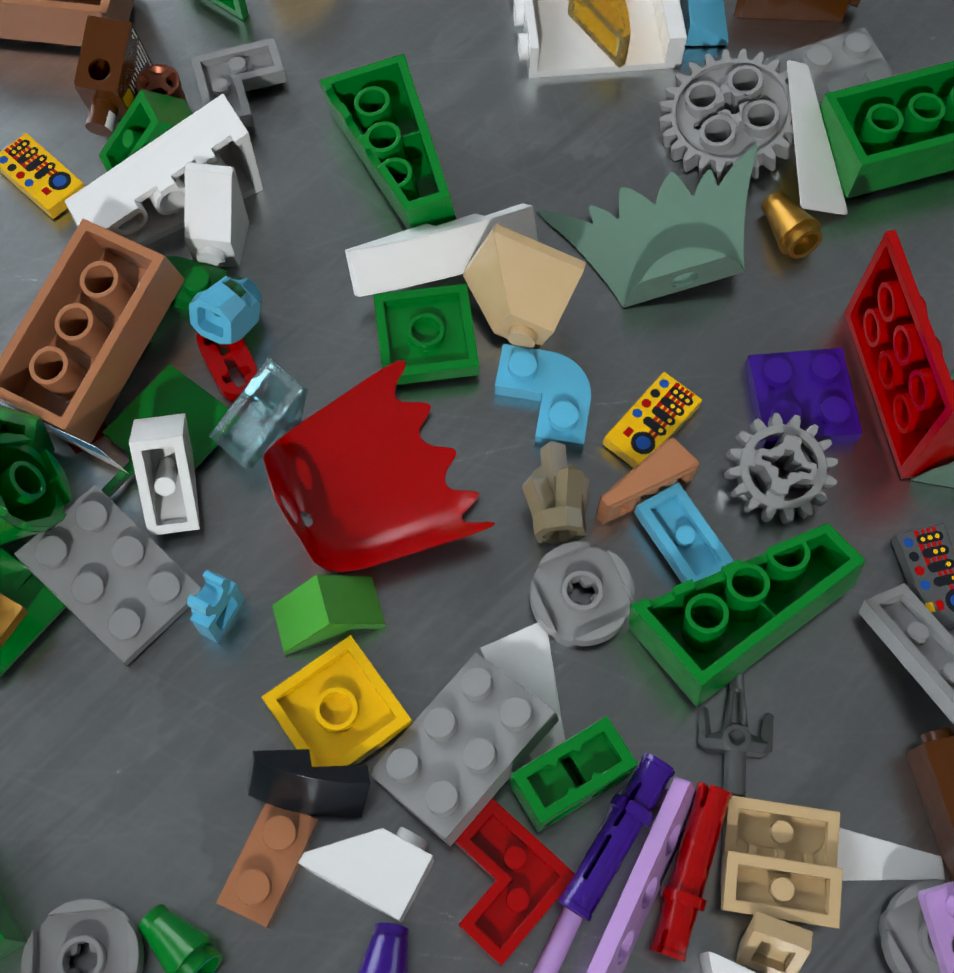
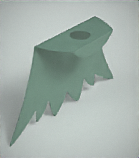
M758 145L750 148L734 164L719 185L716 183L712 170H707L697 186L695 195L690 193L678 175L671 172L664 179L660 187L656 204H653L647 197L631 188L621 187L619 192V218L593 205L588 207L593 223L556 212L537 211V213L561 233L586 258L612 290L623 308L745 272L744 230L746 203Z

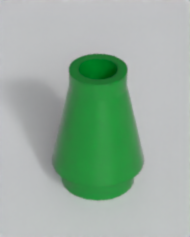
M159 904L152 908L138 925V931L147 940L165 973H214L222 961L223 955L216 949L217 940L177 916L164 904Z

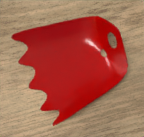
M398 360L378 370L276 440L263 456L272 492L280 509L313 562L325 570L345 572L371 567L473 535L491 528L495 524L488 521L466 522L462 520L463 514L475 503L480 494L476 491L453 490L447 486L445 476L456 456V450L449 447L430 445L422 440L420 436V428L431 409L430 404L424 402H402L395 397L398 379L403 374L406 366L404 360ZM281 496L285 499L290 509L292 510L296 522L292 519L287 509L285 508ZM300 512L308 513L313 520L311 526L307 527Z

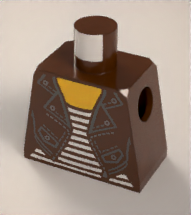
M90 15L87 17L74 84L76 91L89 110L85 127L90 132L99 136H111L115 122L121 121L138 94L136 87L137 76L143 69L153 65L132 22Z

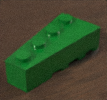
M403 53L320 79L319 83L331 115L406 229L423 224L437 226L456 220L451 196L405 54Z

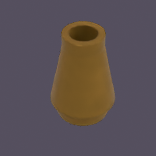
M774 192L763 201L761 210L768 219L782 253L789 254L792 258L797 259L807 256L819 246L823 237L820 231V222L792 202L784 192Z

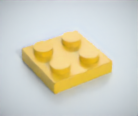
M351 635L261 697L295 748L309 749L312 767L357 765L412 724V719Z

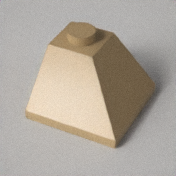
M496 223L466 266L463 277L494 334L508 339L514 346L539 349L554 333L584 272L586 262Z

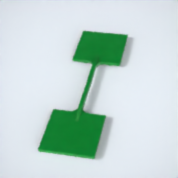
M169 364L102 432L105 437L128 454L129 462L123 467L128 473L120 470L101 490L110 498L135 473L129 446V439L135 419L185 413L194 467L196 469L242 420L241 416ZM0 547V593L27 609L26 616L0 648L1 677L66 606L23 563L17 561Z

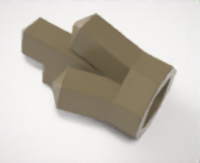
M552 440L540 448L541 466L533 471V475L522 485V489L532 513L534 536L537 541L556 545L575 542L587 536L585 513L590 479L584 476V471L573 464H567L566 445Z

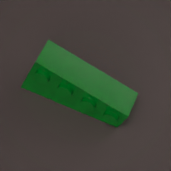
M826 523L768 547L765 553L744 562L739 559L721 567L720 572L696 582H693L691 579L672 587L671 592L655 599L649 600L647 597L630 604L629 630L693 704L698 707L852 589L858 580L866 559L829 523Z

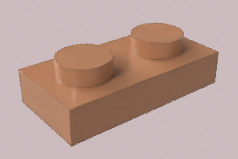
M265 803L216 903L270 929L300 867L298 862L303 853L307 852L320 825V821L307 814Z

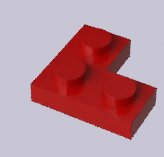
M492 798L455 841L459 848L495 880L458 926L495 962L502 966L564 892L575 873Z

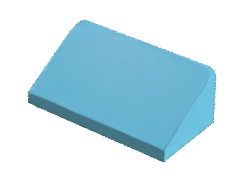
M681 0L687 35L685 46L728 45L724 0Z

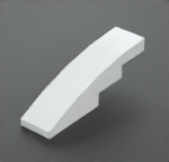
M522 203L486 216L474 213L437 226L423 224L346 249L345 253L354 295L362 297L464 274L466 266L496 223L538 241L534 208L532 205Z

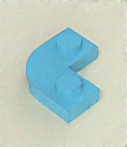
M503 344L495 382V395L541 402L534 445L545 446L553 440L565 444L566 450L583 452L591 402L590 383L584 371L577 363L562 354Z

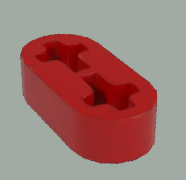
M197 332L196 341L198 348L222 397L226 401L238 405L254 400L261 391L262 382L257 366L243 338L235 343L226 344L229 352L221 355L212 340L201 336ZM237 367L241 377L245 378L246 384L237 387L232 382L230 369Z

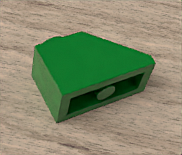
M141 89L98 154L106 171L108 172L192 115L193 113L187 102L183 99Z

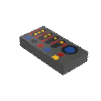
M944 523L896 534L891 539V543L909 589L946 630L953 629L954 547Z

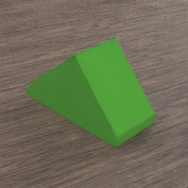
M316 574L272 605L285 656L343 640L350 635L353 637L386 627L372 577Z

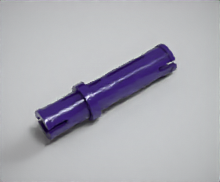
M649 753L642 755V760L622 794L616 793L609 803L613 808L591 847L586 852L584 859L564 893L557 900L564 907L586 921L590 922L593 912L613 877L618 872L642 827L649 828L654 819L651 811L670 778L675 774L670 765Z

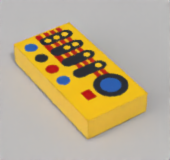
M27 133L0 152V172L52 219H55L67 209L64 202L66 199L85 187L80 179Z
M663 372L604 437L602 445L635 468L668 438L671 439L700 408L702 399L666 372Z

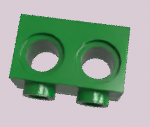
M606 716L511 773L509 786L537 833L630 777L638 763L609 717Z

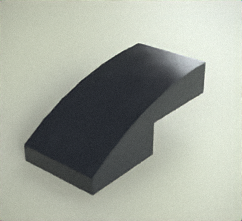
M309 749L253 751L247 791L248 796L298 813L324 817L362 818L371 782L367 765L312 767Z

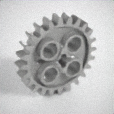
M744 48L740 51L738 58L731 59L729 51L724 49L722 59L719 61H715L709 53L705 54V66L703 67L691 61L689 63L690 76L677 73L675 75L676 87L667 86L665 89L666 101L660 102V133L663 135L664 148L671 149V159L677 161L683 158V169L685 172L698 166L699 179L703 177L707 170L711 169L712 172H716V180L719 184L734 164L755 145H758L751 174L754 179L759 178V166L764 165L769 170L774 171L776 169V156L788 159L790 157V145L795 144L788 72L785 70L779 73L780 60L775 59L768 65H765L764 52L758 53L753 60L747 59V51ZM757 124H766V126H762V127L755 126V125H757ZM717 139H722V140H724L723 142H718V143H717V142H712L713 140H717Z

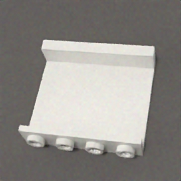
M514 0L513 2L515 27H522L523 33H518L519 61H527L529 78L681 67L687 35L680 0Z

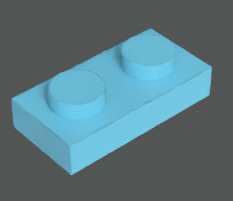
M679 482L636 505L634 514L681 583L691 579L693 582L720 572L722 566L734 562Z

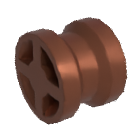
M155 64L146 67L137 76L136 87L138 93L141 89L183 99L187 102L184 91L181 89L182 84L179 74L173 67L166 64Z

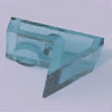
M268 358L209 437L240 465L252 469L282 430L288 432L301 423L308 389L274 359Z

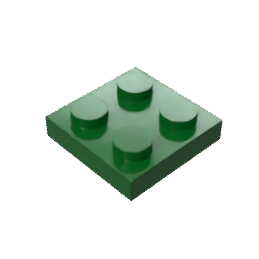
M467 283L373 294L382 368L398 360L406 362L404 372L398 379L397 385L479 375L480 366Z

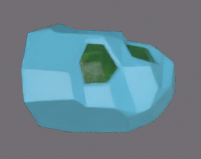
M225 276L209 289L197 293L189 304L190 324L201 336L218 344H232L241 340L259 321L262 296L257 285L247 277L235 276L230 278Z

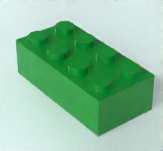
M954 61L841 89L824 95L820 111L841 188L847 199L954 170Z

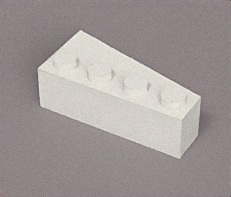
M221 94L64 202L77 227L84 218L142 246H146L184 228L186 162L234 167L243 199L262 191L263 187L249 132L225 95Z

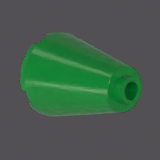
M4 433L0 435V545L52 529L65 519L67 513L63 514L65 504L71 501V489L66 473L56 458L47 449L39 453L26 444L32 439L22 434Z

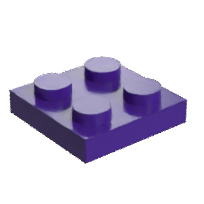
M843 348L748 355L745 369L755 419L759 418L768 427L769 418L774 413H779L783 424L786 425L794 415H799L801 429L806 430L814 424L819 426L814 436L818 442L830 439L832 444L857 442L863 433ZM778 437L761 441V448H774Z

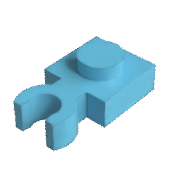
M206 570L203 574L205 579L204 587L197 596L190 594L187 599V605L192 608L191 612L193 615L190 620L199 633L218 643L245 601V598L237 583L210 570Z

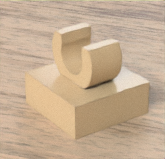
M756 911L738 944L736 963L763 973H798L811 953L813 932L801 928L802 923L785 922Z

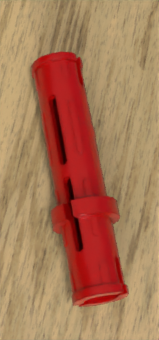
M698 782L696 786L697 790L669 886L663 885L660 897L665 898L653 941L649 947L653 951L683 962L686 961V953L698 911L704 912L707 900L703 899L702 896L728 804L733 795L731 792L711 784L708 787V784Z

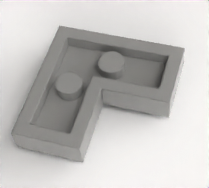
M274 37L190 57L203 107L221 94H224L245 128L254 126L246 91L287 82Z

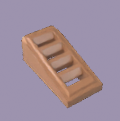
M674 437L668 438L601 496L596 511V519L603 525L635 510L636 505L678 482L682 487L688 485L693 481L700 466L698 460Z

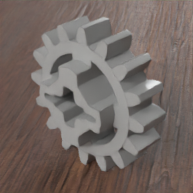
M774 413L769 418L768 427L757 418L749 425L752 435L741 431L734 438L742 449L731 448L726 454V458L735 462L736 466L724 473L725 478L737 479L739 484L730 493L732 498L745 495L748 501L743 510L748 513L756 507L761 508V519L764 522L771 520L776 512L779 513L783 524L793 521L794 510L803 519L813 514L810 502L814 505L822 506L829 499L821 489H830L837 484V479L827 475V470L838 465V459L826 458L824 451L832 445L831 440L818 442L814 438L819 428L816 424L806 430L801 429L799 415H794L786 425L783 424L780 414ZM778 437L774 448L770 450L764 448L754 449L759 442ZM801 447L805 450L811 462H808ZM778 459L784 461L783 469L790 472L784 478L778 477L779 468L772 465ZM750 474L755 475L762 487V491L755 486ZM790 487L798 489L808 488L801 497L783 501Z

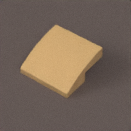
M732 795L723 821L721 910L754 915L757 911L780 920L839 929L843 869L837 868L840 812Z

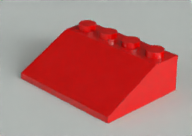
M896 230L886 231L844 314L901 479L917 477L931 469L950 464L954 461V380L951 379L943 358L941 342L933 331L927 315L926 302L920 296Z

